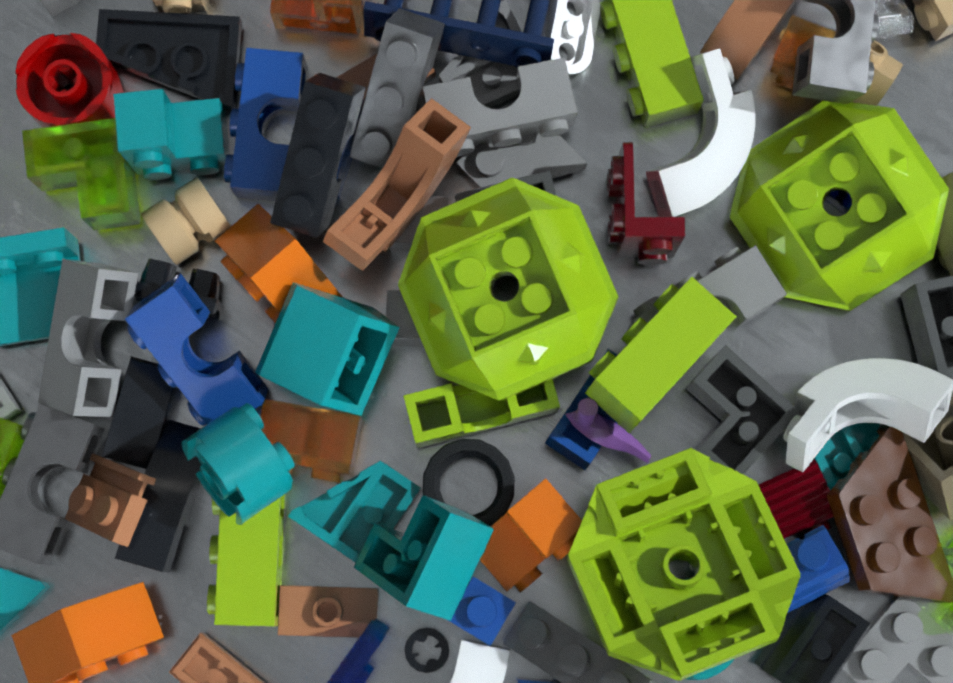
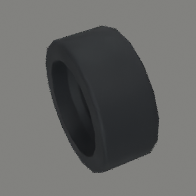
M459 439L444 445L430 458L423 473V495L445 503L440 492V479L444 470L453 461L463 457L480 459L486 462L495 473L498 481L497 494L493 503L487 509L472 516L491 527L506 514L514 497L515 476L509 460L497 447L480 439Z

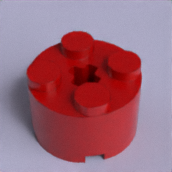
M54 33L44 35L33 41L23 51L17 61L15 70L17 74V98L33 119L51 135L72 142H84L90 137L101 133L115 119L114 94L124 93L119 75L101 48L86 36L76 33L56 36ZM69 83L73 86L70 90L64 89Z

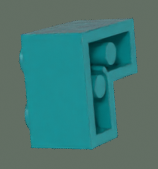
M163 89L114 94L118 152L137 175H143V178L148 180H161L171 177L174 171L190 170V173L194 175H209L217 173L219 167L225 166V159L227 154H230L227 115L220 98L171 103Z
M422 495L405 533L374 523L354 568L404 606L451 621L494 529L464 510Z

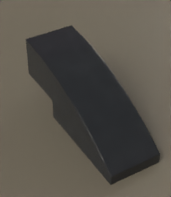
M168 419L145 471L146 475L156 478L154 486L147 484L142 498L148 501L128 547L119 544L115 559L170 573L184 525L188 526L201 483L195 474L200 471L201 463L197 456L189 461L187 460L182 448V441L201 428Z

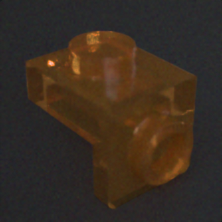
M792 13L770 64V72L777 74L775 82L793 90L797 48L814 35L834 38L836 30Z

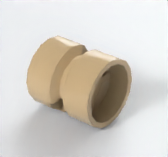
M198 177L177 189L174 201L169 202L162 199L141 213L144 221L175 265L196 253L200 240L203 239L211 243L231 227Z

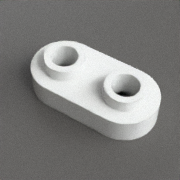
M551 0L544 37L555 39L552 59L561 58L558 52L560 46L566 50L569 76L583 71L591 61L600 15V0ZM567 2H571L576 10L575 16L568 12Z

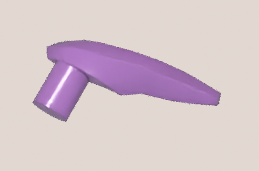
M582 399L576 411L565 414L572 425L590 440L609 449L627 452L646 463L649 462L651 454L624 428L612 420L597 413L598 405L593 399Z

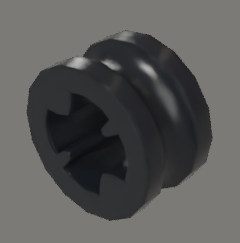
M418 629L406 641V660L411 667L419 672H435L442 668L448 660L450 651L448 641L443 634L435 629ZM428 636H432L439 642L435 645V648L441 647V655L438 660L429 659L426 665H423L416 660V657L420 654L413 653L414 644L416 641L425 642Z

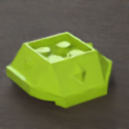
M823 100L750 149L747 160L740 172L730 219L749 248L751 249L756 245L787 293L785 298L852 311L934 258L949 188L895 108L854 102L842 104ZM836 190L844 191L852 198L850 210L842 216H831L824 210L826 196Z
M513 177L421 217L398 282V287L435 375L499 401L591 363L619 299L579 205ZM502 276H513L519 282L517 295L509 301H498L493 296V285Z
M692 448L596 484L567 558L607 655L678 681L776 642L780 637L801 576L757 481L732 468L709 460L710 457ZM675 560L688 562L694 568L695 577L689 580L676 578L670 572L669 563Z

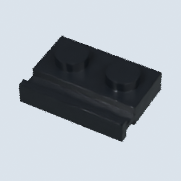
M824 594L789 612L785 618L786 620L779 639L765 646L754 664L780 683H833L871 628V623L831 596Z

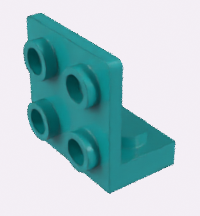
M65 227L0 237V346L49 339L62 259L81 261L78 239Z

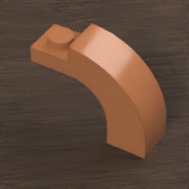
M734 0L700 53L720 48L722 56L729 60L734 77L738 80L756 59L797 0Z
M431 98L403 126L397 143L380 173L361 197L327 230L323 242L363 271L382 250L387 252L418 215L448 172L462 148L471 127Z

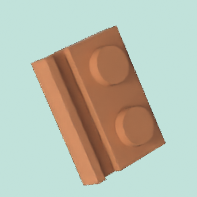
M92 453L90 460L95 462L91 474L90 476L83 474L79 485L72 491L65 519L105 539L128 547L148 501L142 498L147 484L154 486L156 478Z

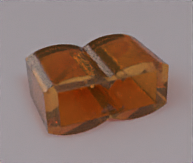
M264 400L260 416L264 423L262 431L272 445L278 441L287 449L295 466L312 468L311 478L339 483L341 474L353 476L363 422L361 416L281 401Z

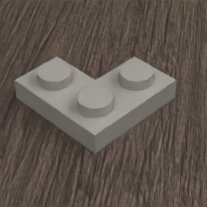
M894 596L872 621L871 628L841 670L854 683H891L903 668L908 665L927 683H953V636L913 600Z

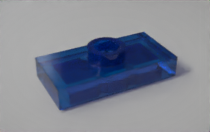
M376 618L371 620L327 683H365L375 668L368 661L390 628Z

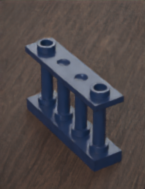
M384 0V4L365 1L363 8L364 36L373 37L380 42L386 21L401 8L445 23L437 51L512 65L516 68L552 59L555 39L542 36L549 0H530L523 32L495 27L501 0H482L476 23L449 18L453 0H433L430 14L402 8L404 0Z

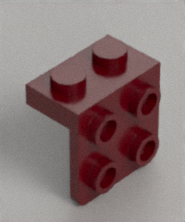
M623 142L619 155L611 157V169L607 170V196L616 197V203L612 204V215L608 216V243L617 244V258H638V263L643 265L664 264L667 262V258H674L685 238V217H635L633 142Z

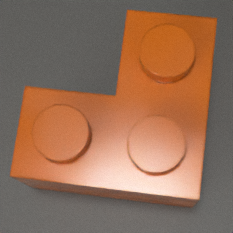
M260 204L255 205L215 240L226 254L220 260L222 265L256 302L263 296L267 299L271 306L265 310V313L274 323L277 321L293 282L343 298L300 243L285 228L270 223L272 216Z
M545 478L491 526L494 531L480 558V562L506 592L515 586L521 593L543 574L537 566L544 559L553 555L558 561L569 553L582 520Z
M144 582L62 608L11 635L28 683H81L85 679L107 671L106 661L117 658L120 666H123L149 655L146 646L164 638Z

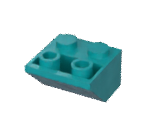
M293 282L255 372L259 376L321 406L362 416L400 327L374 307Z

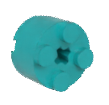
M249 403L244 404L240 408L232 407L182 441V448L187 460L189 461L197 456L201 463L200 471L195 473L199 481L218 507L228 517L236 513V524L242 525L292 489L293 479L289 470L295 467V463L287 449L278 441L272 445L263 433L264 423L260 415Z

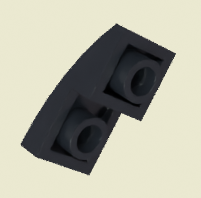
M130 357L102 452L103 458L144 469L147 468L157 445L173 388L165 382L159 373L157 363Z

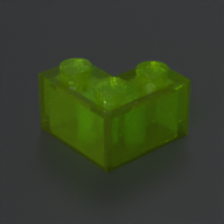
M115 118L22 131L27 178L41 191L77 187L81 219L93 230L141 224L135 171L118 152Z

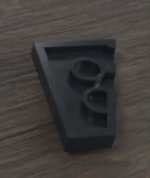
M99 9L96 44L101 48L113 66L201 100L220 98L224 108L229 111L236 108L235 72L237 63H239L242 32L240 16Z

